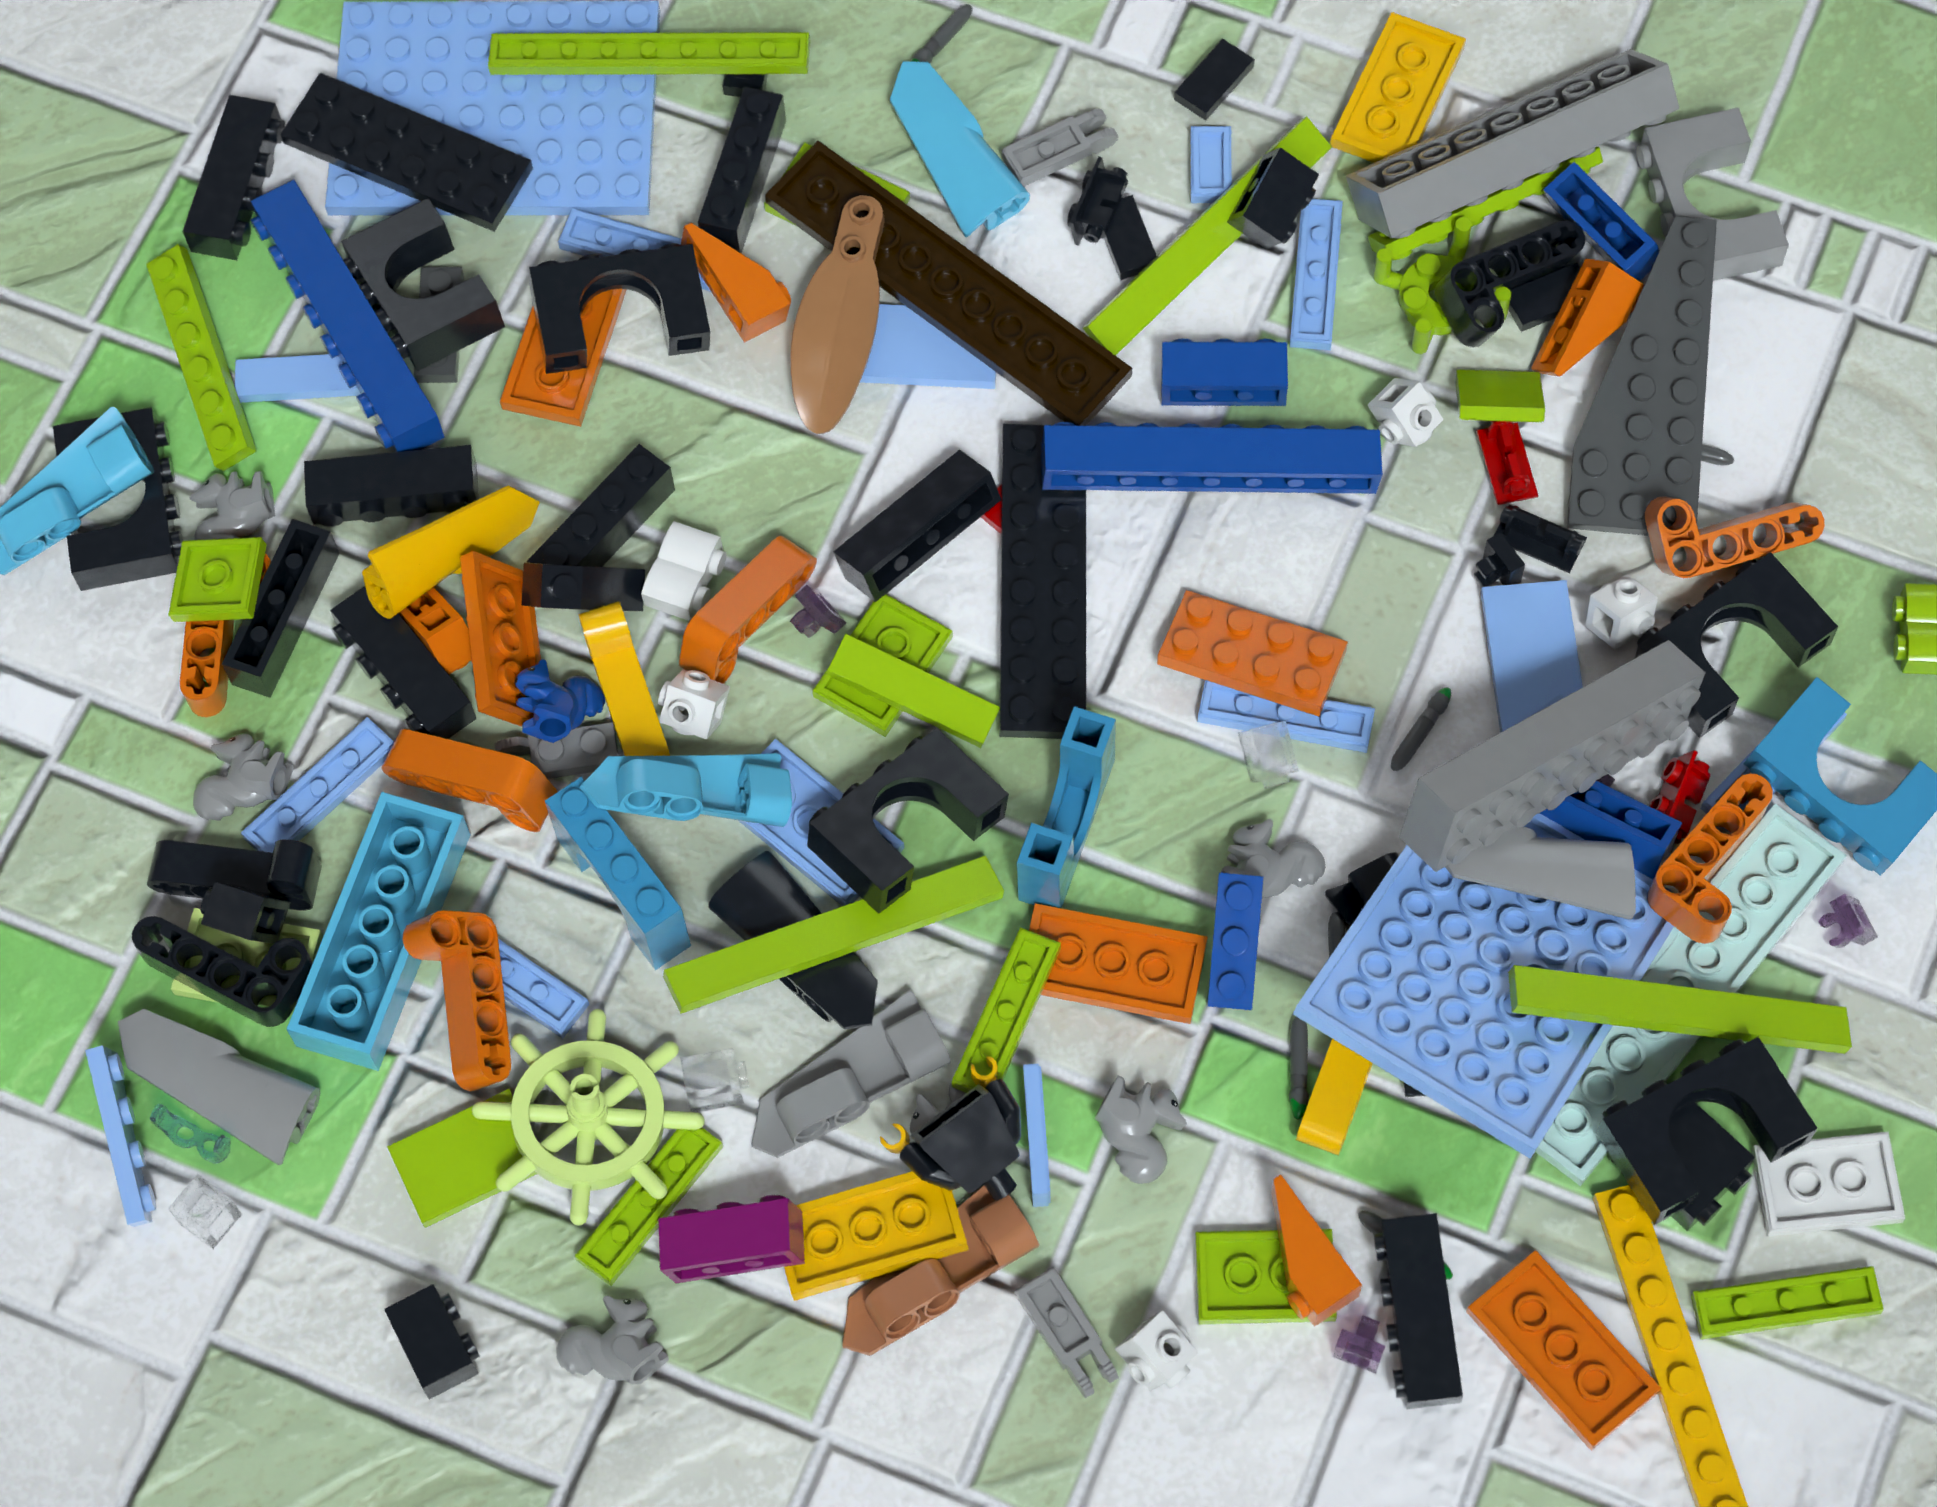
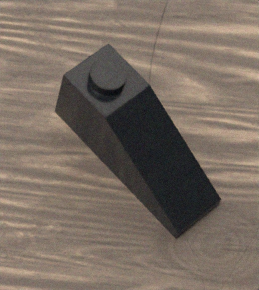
M524 563L521 605L539 608L592 610L620 601L623 611H643L644 602L641 593L645 583V569Z

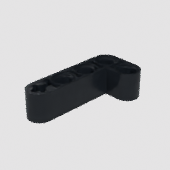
M1559 221L1454 265L1438 281L1435 286V296L1457 339L1468 347H1479L1484 344L1504 323V312L1494 294L1495 290L1499 287H1507L1511 290L1564 267L1583 249L1585 245L1583 230L1572 221ZM1523 255L1526 256V257L1530 260V262H1528V261L1523 257ZM1490 269L1494 270L1495 273L1497 274V276H1495L1494 274H1492V272L1490 271ZM1456 282L1461 284L1464 291L1457 286ZM1475 318L1483 324V327L1475 321Z
M283 839L276 841L273 853L161 840L156 842L147 886L164 894L203 899L207 890L213 888L214 882L243 886L291 902L290 910L306 911L313 908L322 865L311 846L295 840Z
M149 916L140 920L132 931L133 944L144 962L150 967L266 1027L278 1026L284 1023L297 1004L313 964L304 944L293 938H283L275 942L258 968L157 916ZM162 940L165 941L166 945L170 949L169 953L165 946L159 944ZM198 955L203 956L197 966L193 968L184 967L185 962L189 958ZM291 958L301 959L296 968L292 970L282 969L283 964ZM231 975L240 976L235 985L228 988L221 987L225 978ZM272 994L277 995L276 1001L271 1006L258 1007L263 997Z

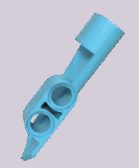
M903 61L890 97V103L963 235L969 237L982 223L988 230H992L1019 213L1027 205L1030 194L983 139L981 127L972 113L929 62Z
M110 407L65 450L0 507L1 575L8 574L72 534L81 525L80 518L154 473L153 467L142 446L117 408Z
M778 753L608 756L580 786V790L599 809L676 821L691 820L701 814L784 827L788 822L792 807L789 770L780 768L781 756Z

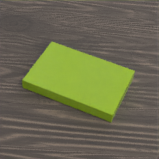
M885 594L876 603L873 601L850 636L929 673L953 638V631ZM826 670L812 691L813 697L886 737L903 711L826 675Z
M507 1089L484 1100V1102L512 1103L513 1095L510 1089ZM473 1106L387 1146L424 1228L501 1192L496 1186L497 1178L522 1158L515 1142L511 1121L477 1119L472 1114ZM533 1171L522 1181L537 1175V1173Z
M1321 1229L1333 1244L1332 1229ZM1278 1230L1196 1232L1199 1324L1310 1322L1307 1317L1300 1319L1288 1303L1287 1296L1290 1293L1287 1290ZM1337 1312L1323 1322H1336Z

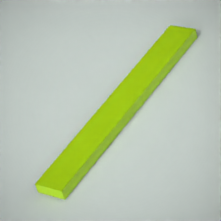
M809 32L492 33L488 69L490 75L808 74L810 35Z
M1306 116L1300 119L1266 153L1281 147L1311 168L1332 146ZM1262 157L1082 327L1090 338L1116 356L1243 234L1228 224L1227 221Z
M985 855L912 881L911 890L880 914L862 899L664 970L663 978L680 1014L1002 899L1004 889Z
M1514 965L1508 972L1512 1013L1729 1040L1742 1039L1745 1042L1759 1036L1763 1044L1845 1054L1852 1048L1847 1007Z

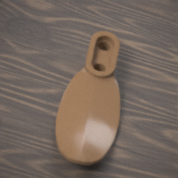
M866 195L856 196L845 204L833 250L820 264L811 278L801 300L794 324L791 342L793 396L802 422L807 429L816 434L830 432L846 413L863 376L875 338L880 304V287L875 260L885 219L880 203L875 198ZM862 210H866L869 212V214L863 218H859L856 216V214ZM851 247L860 248V251L854 255L846 253Z

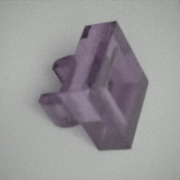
M806 585L795 595L805 608L797 612L790 622L801 634L804 633L808 638L816 634L821 627L835 634L847 623L828 600L811 586Z
M1843 894L1829 902L1835 913H1827L1818 921L1820 926L1824 928L1839 923L1841 927L1840 934L1829 941L1830 945L1835 948L1845 947L1850 942L1864 946L1878 938L1859 899L1847 894Z
M1363 1315L1356 1334L1342 1329L1333 1357L1376 1374L1386 1347L1374 1341L1380 1322Z

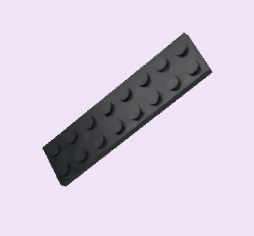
M1003 424L999 737L1062 739L1073 707L1086 710V490H1042L1041 442L1044 425Z

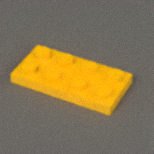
M1391 12L1332 134L1330 145L1335 149L1376 163L1420 143L1465 48L1466 38Z
M911 1171L796 1205L803 1215L805 1264L787 1266L784 1269L793 1300L796 1301L909 1268L927 1259H939L967 1251L969 1248L952 1190L949 1191L922 1181Z

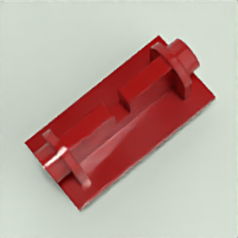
M1491 421L1489 428L1477 430L1476 433L1497 505L1537 498L1539 495L1518 423H1513L1512 421Z
M1696 750L1679 757H1674L1666 764L1661 775V779L1664 782L1659 795L1649 805V807L1682 822L1675 844H1679L1683 838L1688 836L1697 812L1696 809L1684 803L1685 799L1695 805L1699 804L1711 777L1708 772L1709 765L1695 760L1698 753Z

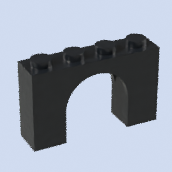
M429 198L341 241L347 255L343 259L355 281L359 279L361 282L358 286L371 307L374 305L377 307L378 310L374 312L386 332L392 331L394 334L391 340L403 359L408 357L416 371L505 327L497 302L479 274L438 295L428 298H407L396 293L401 282L411 272L455 250L445 222Z
M671 243L662 246L660 249L647 251L629 249L618 255L604 257L587 255L575 261L559 263L558 261L551 260L529 267L530 291L546 374L587 368V347L581 314L591 299L602 292L612 289L636 291L653 302L661 316L669 356L709 350L710 327L693 244L680 245Z
M152 407L121 413L142 446L154 470L153 474L142 480L145 483V495L140 507L129 519L119 525L67 536L71 574L81 591L177 572L183 538L180 530L175 531L173 519L180 518V511L176 495L170 494L168 483L175 482V475L170 457L165 458L163 448L170 445V439L165 421L158 422ZM99 417L53 426L56 457Z
M1771 552L1758 561L1753 559L1745 562L1737 570L1736 577L1726 584L1723 581L1715 583L1705 592L1702 601L1693 607L1690 604L1684 605L1672 615L1669 624L1660 630L1657 627L1648 630L1637 641L1638 648L1635 658L1669 640L1706 672L1699 688L1700 697L1692 706L1687 718L1689 721L1688 726L1699 738L1733 715L1739 699L1737 694L1714 670L1703 654L1701 637L1706 631L1715 625L1729 621L1753 624L1765 631L1799 668L1830 646L1838 629V625Z
M936 728L925 737L918 736L913 739L905 751L893 761L888 759L882 762L874 771L873 776L862 784L855 783L844 792L841 799L830 808L823 807L819 809L809 821L807 847L880 914L911 890L914 866L878 832L873 819L882 809L902 801H918L929 804L944 813L969 838L975 841L1005 818L1009 793Z
M1759 1036L1747 1043H1744L1742 1039L1735 1040L1719 1051L1720 1057L1707 1064L1703 1059L1697 1060L1685 1067L1680 1072L1682 1077L1667 1084L1664 1079L1657 1081L1647 1087L1641 1093L1643 1097L1628 1105L1626 1100H1622L1603 1112L1604 1118H1602L1596 1133L1654 1225L1693 1205L1700 1193L1698 1186L1674 1150L1669 1136L1670 1117L1682 1107L1696 1102H1713L1728 1107L1743 1119L1770 1163L1809 1143L1817 1131V1126Z

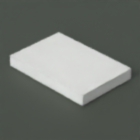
M1889 1132L1811 1139L1809 1143L1770 1163L1760 1145H1754L1752 1148V1155L1755 1156L1754 1166L1767 1237L1903 1223L1905 1220Z

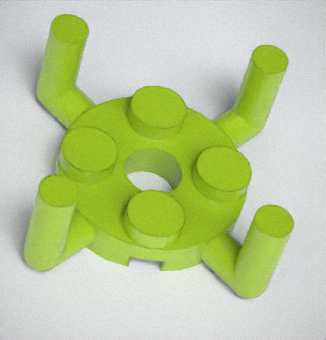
M1460 217L1456 220L1453 240L1447 256L1431 253L1423 254L1417 259V262L1406 270L1404 275L1391 271L1393 253L1389 249H1380L1376 254L1374 280L1380 285L1399 290L1398 301L1400 307H1402L1407 315V320L1415 327L1412 349L1416 354H1424L1428 350L1433 335L1451 334L1452 328L1438 301L1433 300L1429 293L1435 289L1438 281L1454 265L1463 261L1468 248L1472 222L1467 217ZM1456 282L1457 286L1464 291L1461 284ZM1499 287L1495 290L1494 294L1503 309L1505 320L1510 304L1511 291L1507 287Z

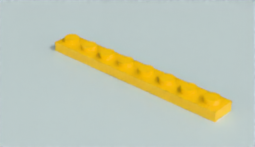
M1629 1185L1595 1193L1593 1201L1652 1378L1662 1388L1658 1396L1695 1506L1748 1507L1652 1221Z

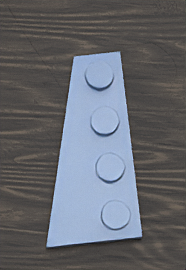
M103 1045L87 1049L85 1052L127 1225L136 1227L151 1223L150 1211L156 1210V1202L151 1185H145L141 1167L146 1166L145 1156L140 1141H136L132 1124L135 1123V1116L131 1101L126 1094L124 1070L117 1052Z

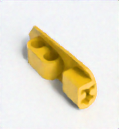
M507 485L419 529L369 551L368 558L372 564L366 567L362 574L370 603L383 617L387 619L393 618L452 573L462 574L461 556L475 551L491 557L531 527L540 502Z

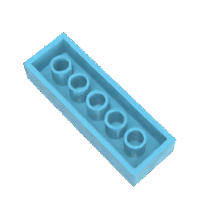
M381 792L286 1030L296 1047L379 1071L422 961L412 957L405 949L403 932L405 927L411 922L442 910L471 835L463 815Z

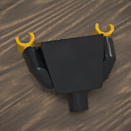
M987 1056L986 1062L992 1069V1072L986 1076L979 1075L972 1064L971 1078L976 1086L910 1136L915 1142L910 1143L908 1132L897 1123L892 1125L901 1132L900 1141L897 1144L890 1145L880 1136V1142L891 1153H900V1160L922 1181L949 1191L962 1187L968 1193H972L984 1185L993 1199L997 1201L1008 1196L1017 1186L1005 1168L1020 1156L1016 1144L1021 1138L1020 1107L1002 1079H997L998 1066L996 1060L993 1057Z

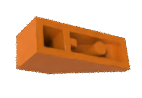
M693 223L684 226L681 245L693 244L698 272L744 343L786 322L791 297L782 282H776L769 270Z
M1585 259L1531 370L1546 375L1562 376L1627 321L1637 304L1644 284L1609 261Z
M434 587L398 613L448 675L462 669L471 661L468 627L462 616Z
M1279 1175L1273 1179L1271 1194L1287 1290L1290 1293L1287 1296V1300L1300 1319L1307 1317L1315 1327L1358 1298L1362 1284L1282 1175Z

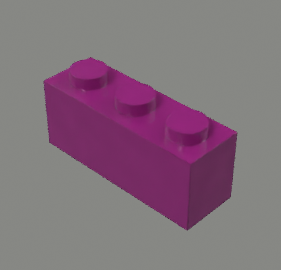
M781 1195L764 1196L760 1198V1202L746 1205L739 1202H724L717 1205V1209L702 1212L697 1209H681L675 1211L674 1216L658 1218L660 1271L676 1284L805 1264L802 1211L790 1199Z

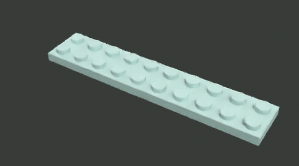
M1774 804L1710 882L1729 898L1732 905V913L1719 938L1707 944L1698 943L1676 927H1673L1641 981L1738 993L1842 865L1847 855L1777 804ZM1699 912L1703 918L1715 920L1711 914ZM1613 1025L1535 1152L1581 1186L1608 1153V1150L1596 1133L1602 1118H1604L1603 1112L1622 1100H1626L1629 1105L1642 1098L1641 1093L1650 1085L1663 1079L1666 1081L1702 1036Z

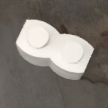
M673 521L665 535L658 557L653 563L641 593L644 605L690 621L697 611L709 601L711 590L707 585L713 575H720L725 565L727 553L723 551L721 537Z

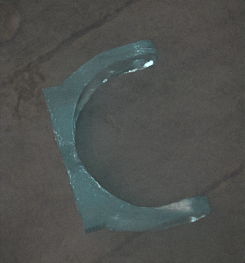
M160 1103L154 1107L150 1120L173 1144L181 1148L196 1146L200 1156L211 1163H221L227 1158L231 1146V1141L228 1137L205 1133L195 1124L171 1113L166 1106ZM185 1127L194 1132V1136L186 1140L179 1137L177 1132L180 1128ZM206 1141L215 1142L213 1152L204 1149Z

